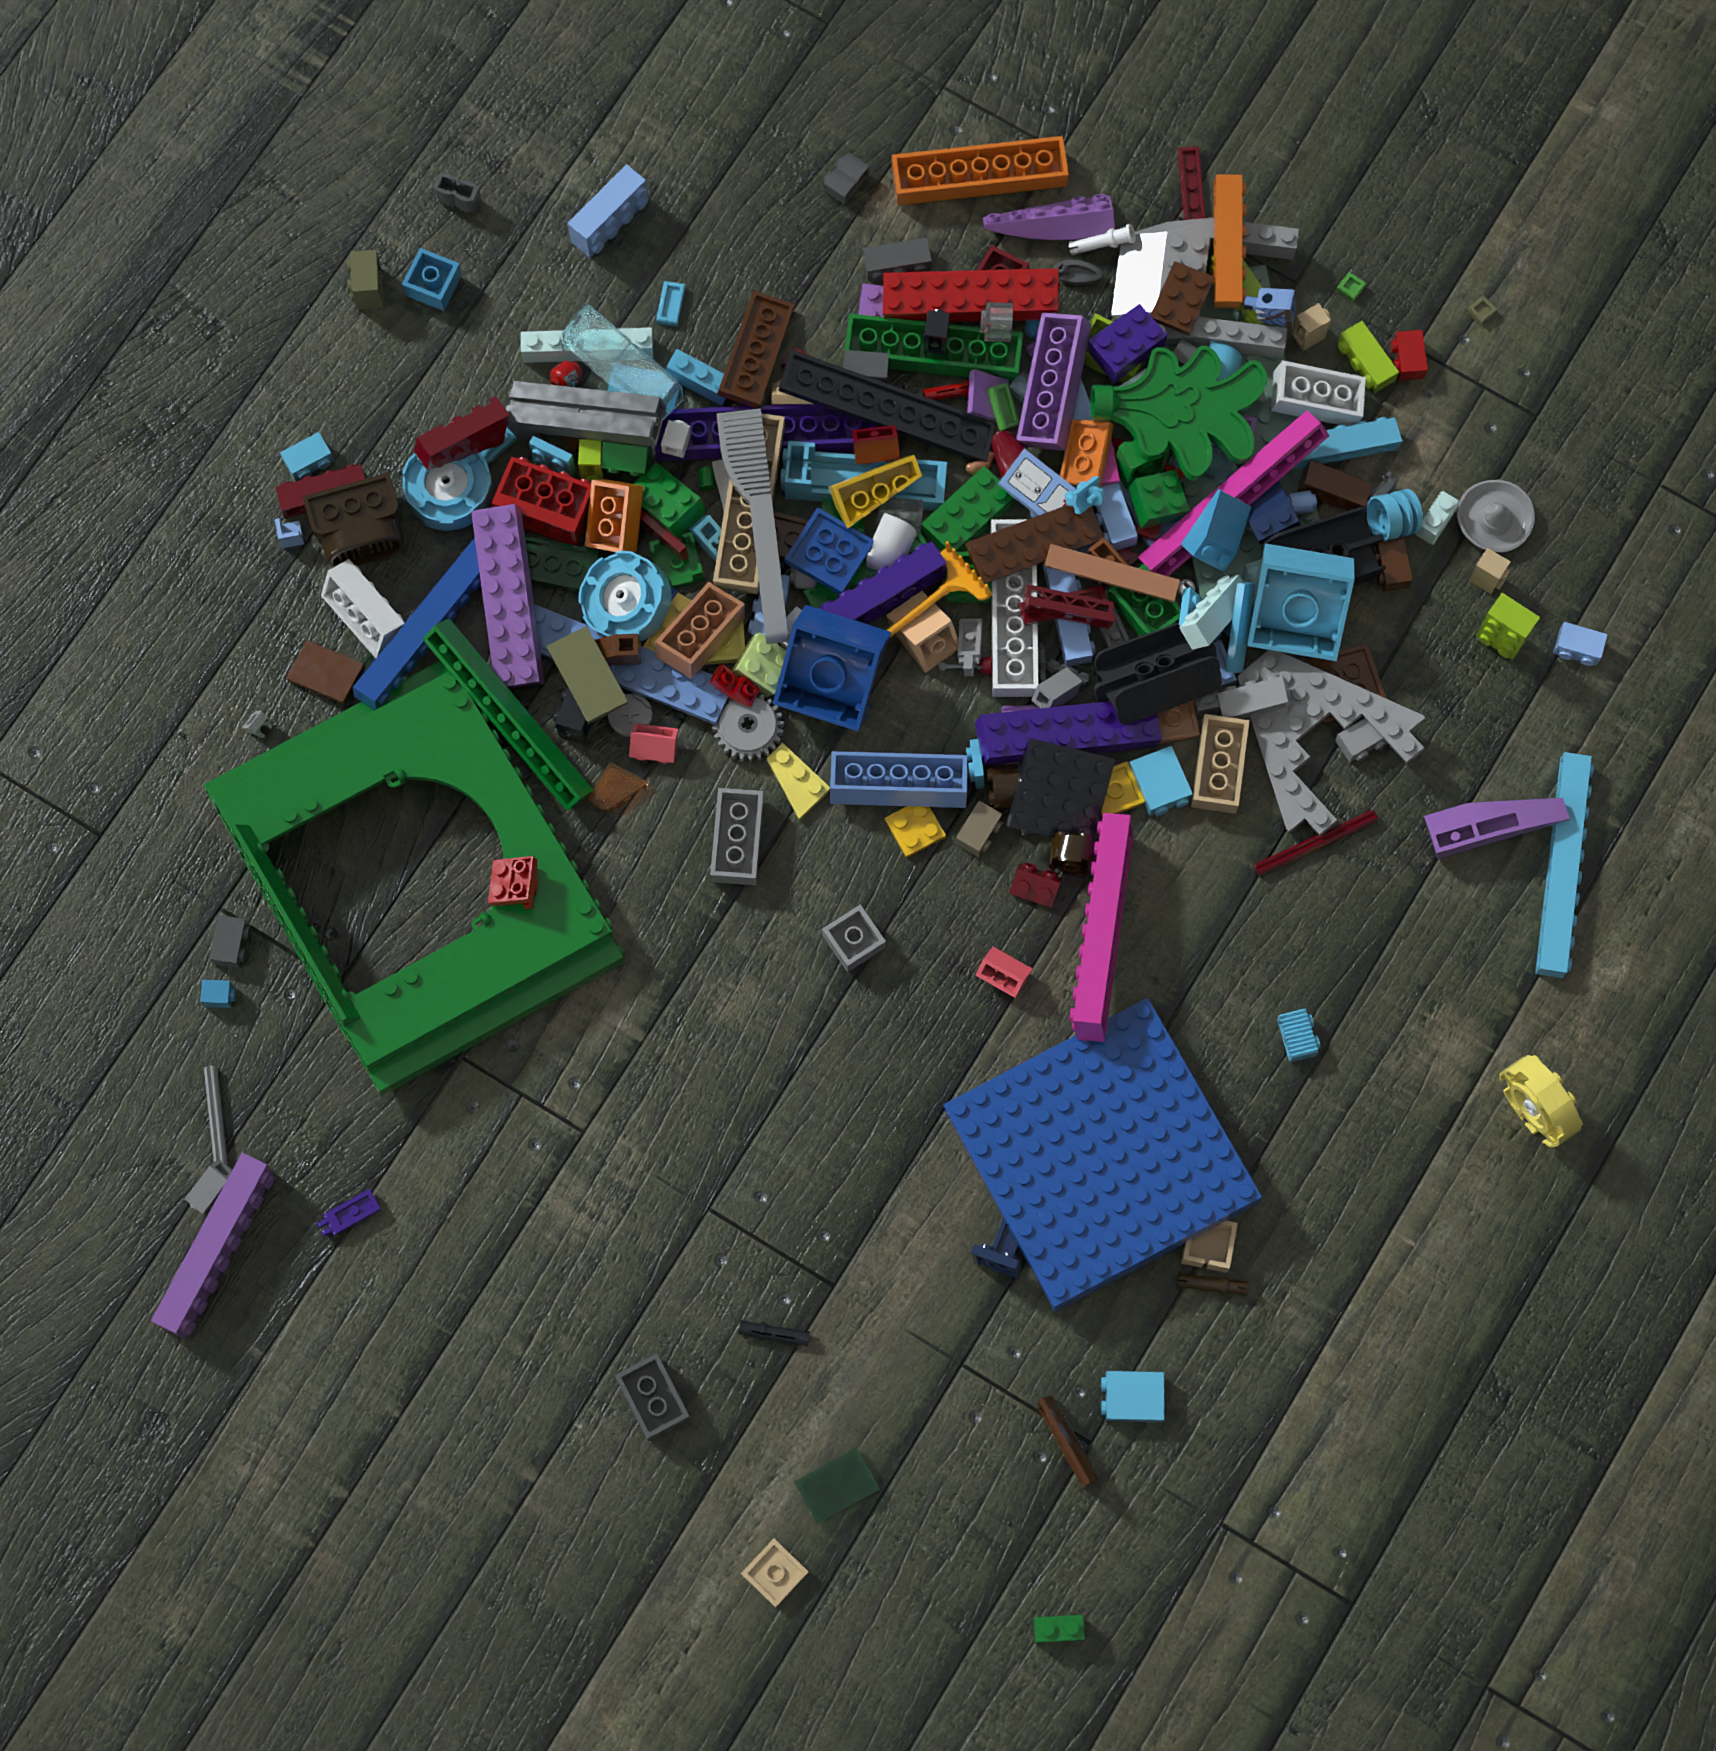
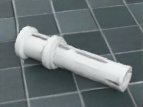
M1127 224L1125 228L1117 230L1111 228L1105 234L1070 241L1069 248L1078 246V248L1072 249L1070 252L1072 255L1106 246L1116 248L1119 244L1127 242L1133 244L1136 241L1135 231L1131 224Z

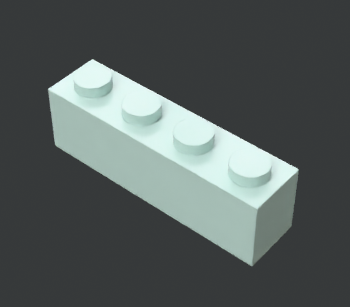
M1226 575L1217 581L1216 587L1208 591L1207 597L1196 605V609L1185 617L1184 623L1179 628L1192 650L1209 646L1232 620L1237 584L1243 583L1239 575L1232 577Z

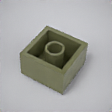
M377 250L350 251V260H347V271L350 273L351 279L348 280V292L351 293L352 302L356 303L358 310L384 308L382 267Z

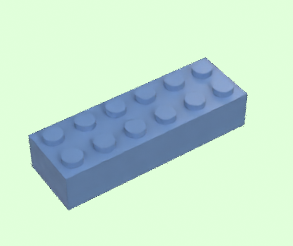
M832 751L830 804L966 808L967 755Z

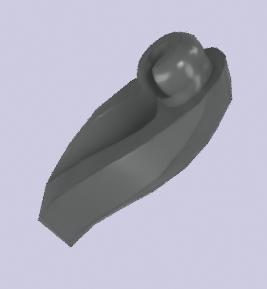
M1066 260L1055 266L1059 270L1060 280L1070 285L1094 284L1101 281L1103 277L1100 269L1080 260Z
M1392 471L1382 476L1385 482L1369 493L1367 503L1372 497L1392 493L1398 483L1397 476H1394Z

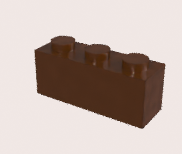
M1310 461L1303 469L1297 492L1310 490L1311 494H1315L1317 500L1345 511H1350L1351 509L1366 506L1372 484L1360 477L1345 474L1342 470L1329 468L1321 462Z

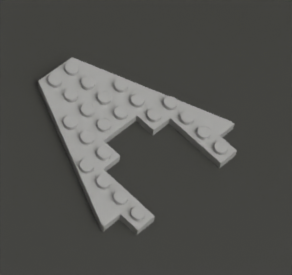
M1268 650L1240 673L1237 678L1240 687L1245 686L1246 682L1258 680V682L1267 680L1266 677L1279 674L1287 679L1293 705L1251 716L1250 718L1287 832L1290 834L1306 820L1315 832L1322 836L1337 823V819L1294 773L1310 760V756L1297 742L1330 714L1344 730L1363 716L1403 761L1408 764L1424 751V747L1411 732L1426 719L1422 714L1287 654Z

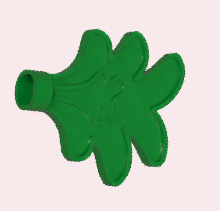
M1205 345L1198 347L1183 367H1179L1178 359L1172 351L1158 347L1152 350L1147 370L1136 382L1119 387L1111 385L1092 386L1090 398L1091 420H1111L1123 425L1134 437L1138 453L1145 460L1159 459L1163 456L1168 446L1174 453L1184 475L1191 481H1198L1206 474L1212 461L1210 440L1216 443L1232 462L1241 465L1250 460L1254 449V436L1248 422L1240 414L1254 406L1262 396L1267 384V373L1260 362L1251 360L1232 375L1218 381L1221 372V362L1219 356L1211 347Z

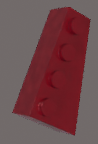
M496 396L489 399L490 404L484 407L477 405L472 408V413L463 418L458 415L446 427L441 424L416 438L414 453L427 471L433 468H440L447 463L459 461L464 457L479 454L486 449L496 448L503 444L509 413Z

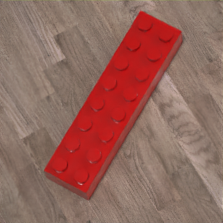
M1058 268L884 273L883 317L926 322L927 311L939 309L945 311V313H950L949 322L1041 320L1042 313L1060 314Z

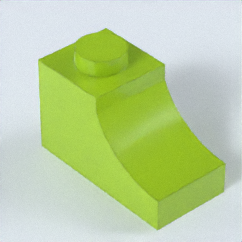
M579 439L578 466L581 479L588 481L604 480V470L601 468L603 451L601 440Z

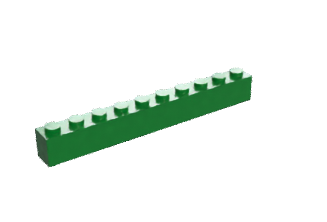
M450 619L436 624L422 638L566 811L580 804L594 791Z

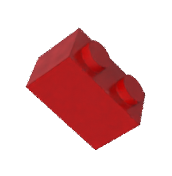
M1423 331L1396 332L1394 340H1391L1390 347L1391 353H1395L1396 360L1393 361V364L1399 371L1398 381L1424 379L1428 369Z

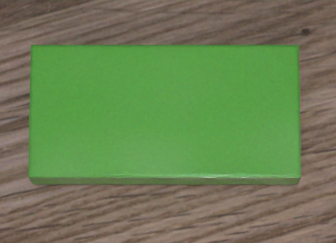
M1008 383L987 388L999 430L1018 426L1020 422Z

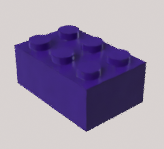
M1139 303L1089 339L1087 352L1112 382L1115 383L1147 360L1153 349L1163 348L1166 344L1167 334Z

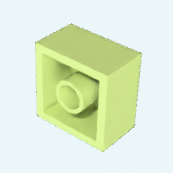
M759 632L750 638L731 671L738 678L746 676L760 689L759 693L765 695V697L774 695L786 650L777 643L766 644L765 635Z

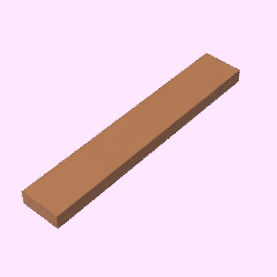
M1050 544L1044 565L1047 568L1169 602L1175 601L1180 582L1179 579Z

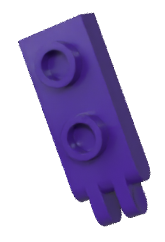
M368 1189L323 1215L324 1219L316 1225L319 1229L328 1225V1228L321 1231L323 1237L331 1233L333 1236H336L381 1211V1208L371 1190Z

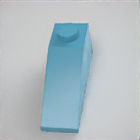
M703 515L687 532L693 533L697 544L716 562L721 528L710 515Z

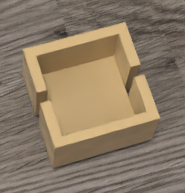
M1225 1221L1206 1233L1186 1241L1181 1264L1200 1268L1207 1264L1206 1269L1227 1273L1230 1269L1238 1223Z

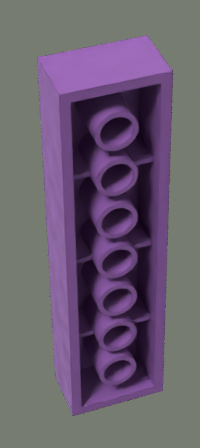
M511 504L471 511L493 671L508 689L545 684L521 507Z
M243 1152L241 1153L151 1321L183 1339L187 1335L190 1336L196 1326L194 1321L198 1314L201 1315L207 1306L206 1299L208 1295L216 1290L219 1283L217 1279L220 1273H224L229 1266L230 1260L228 1258L232 1251L235 1252L241 1243L240 1236L244 1230L247 1231L252 1223L251 1216L254 1210L260 1208L264 1199L262 1195L266 1189H270L274 1182V1172L267 1164Z

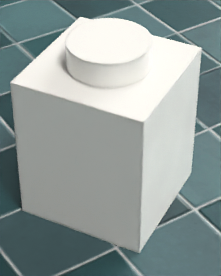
M668 420L661 443L662 453L684 458L691 436L690 426L680 420H675V422Z

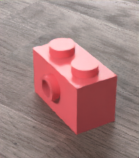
M634 723L630 736L629 757L636 758L637 760L648 759L660 763H674L677 753L679 729Z
M992 947L984 957L975 976L1015 998L1024 987L1032 968Z

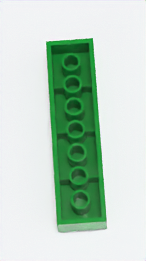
M849 314L845 350L889 353L888 369L970 378V371L978 370L1007 379L1011 383L1018 382L1023 332L949 324L945 355L923 353L926 322Z

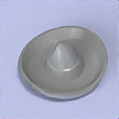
M1503 480L1479 482L1470 487L1459 501L1457 518L1460 528L1465 537L1481 550L1486 551L1489 548L1496 553L1514 550L1528 538L1532 531L1535 517L1533 504L1529 496L1513 483Z

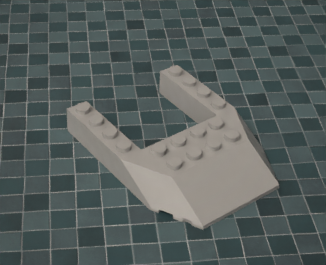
M1214 218L1165 222L1136 231L1135 243L1127 242L1121 244L1111 317L1117 320L1139 303L1151 315L1174 261L1206 273L1208 249L1214 250ZM1242 222V224H1246V237L1242 238V245L1246 246V254L1289 260L1294 259L1299 229ZM1200 314L1190 336L1158 324L1167 334L1166 344L1178 345L1181 339L1198 348L1204 345L1210 346V342L1214 341L1229 345L1239 351L1240 354L1282 359L1285 350L1287 328L1200 317Z

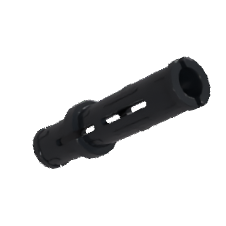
M740 1320L738 1335L758 1337L761 1341L769 1339L808 1347L810 1331L766 1325V1322L760 1324Z

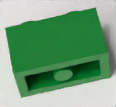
M1083 1615L1033 1618L1035 1643L1084 1640Z

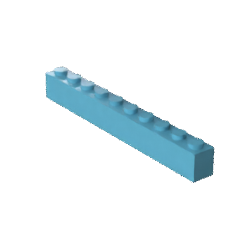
M1564 752L1560 758L1556 798H1563L1570 820L1552 825L1535 974L1563 978L1567 972H1570L1572 967V958H1569V951L1573 950L1575 937L1571 936L1572 928H1575L1577 923L1574 907L1578 906L1580 897L1576 890L1577 885H1580L1582 879L1579 863H1582L1584 859V850L1581 849L1582 841H1585L1587 835V828H1584V820H1587L1589 816V807L1586 806V801L1590 798L1592 786L1588 785L1589 777H1592L1594 772V764H1591L1592 756Z

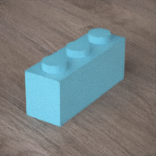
M676 349L666 367L664 376L721 406L726 398L717 395L724 373Z

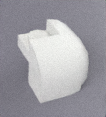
M884 513L873 537L872 550L867 555V567L879 571L885 566L891 567L894 565L899 557L905 554L908 556L917 535L916 530L907 522Z

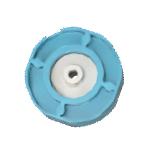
M414 453L407 460L403 469L402 489L408 507L426 526L443 531L465 528L473 523L471 511L486 509L491 502L493 494L492 478L488 464L481 454H473L459 461H453L440 468H433L427 471Z
M631 551L615 552L616 554L605 559L603 557L598 559L589 568L579 590V604L582 606L583 618L591 629L606 637L615 634L638 633L640 641H643L660 629L671 607L672 594L670 583L661 568L650 560Z

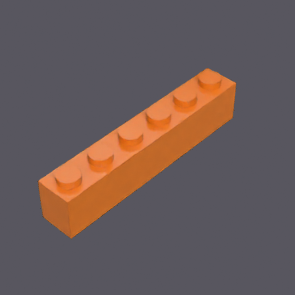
M1216 174L1214 180V308H1240L1242 301H1245L1246 288H1242V280L1246 279V267H1242V259L1246 258V246L1242 245V238L1246 237V224H1242V217L1246 216V203H1242V196L1246 195V182H1242V175Z

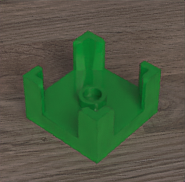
M692 532L681 535L682 541L680 542L686 546L689 557L684 562L664 545L661 546L660 540L649 542L653 563L661 568L668 578L670 586L674 589L704 581Z

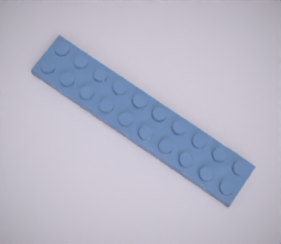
M534 604L541 656L553 660L546 646L585 626L588 627L594 640L606 637L594 631L586 624ZM641 647V664L609 665L621 688L714 725L718 724L729 700L728 696L709 683L713 676L712 674L699 670L690 679L655 657L654 651Z

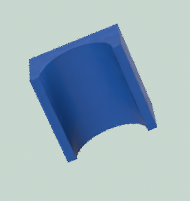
M805 605L793 623L773 704L859 731L870 712L872 704L869 703L873 683L891 632Z

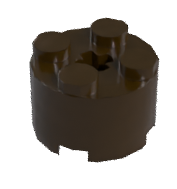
M1018 763L990 765V768L985 771L986 784H991V791L987 793L989 807L993 806L995 810L1011 808L1020 772H1015V769L1018 768Z
M1062 831L1055 833L1051 844L1049 868L1052 871H1055L1056 868L1063 870L1062 875L1085 876L1086 871L1091 873L1092 862H1095L1096 857L1094 855L1095 841L1091 839L1092 835L1088 833L1069 835L1067 832Z

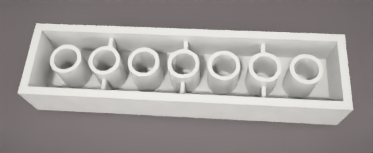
M991 520L990 534L1025 520ZM1037 565L992 581V697H1033L1038 686L1037 624L1024 626L1018 607L1019 603L1024 602L1027 584L1037 586ZM1031 592V596L1037 597V593Z

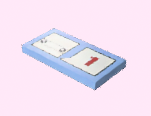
M1026 449L1020 453L997 484L1037 516L1065 506V493L1076 490V488Z

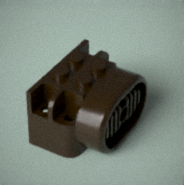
M389 472L303 496L311 528L318 543L323 546L326 561L330 566L336 567L348 559L356 566L383 559L395 554L404 545L405 541L400 526L402 513Z

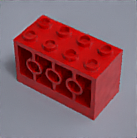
M511 456L491 504L492 507L516 504L521 507L525 530L562 543L579 546L587 527L591 482L585 479H574L565 472L557 473L551 471L548 466L539 464V466L534 465L523 457H518L517 459Z

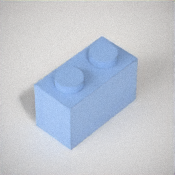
M1564 622L1559 630L1553 653L1566 660L1575 659L1587 666H1597L1601 660L1608 634Z

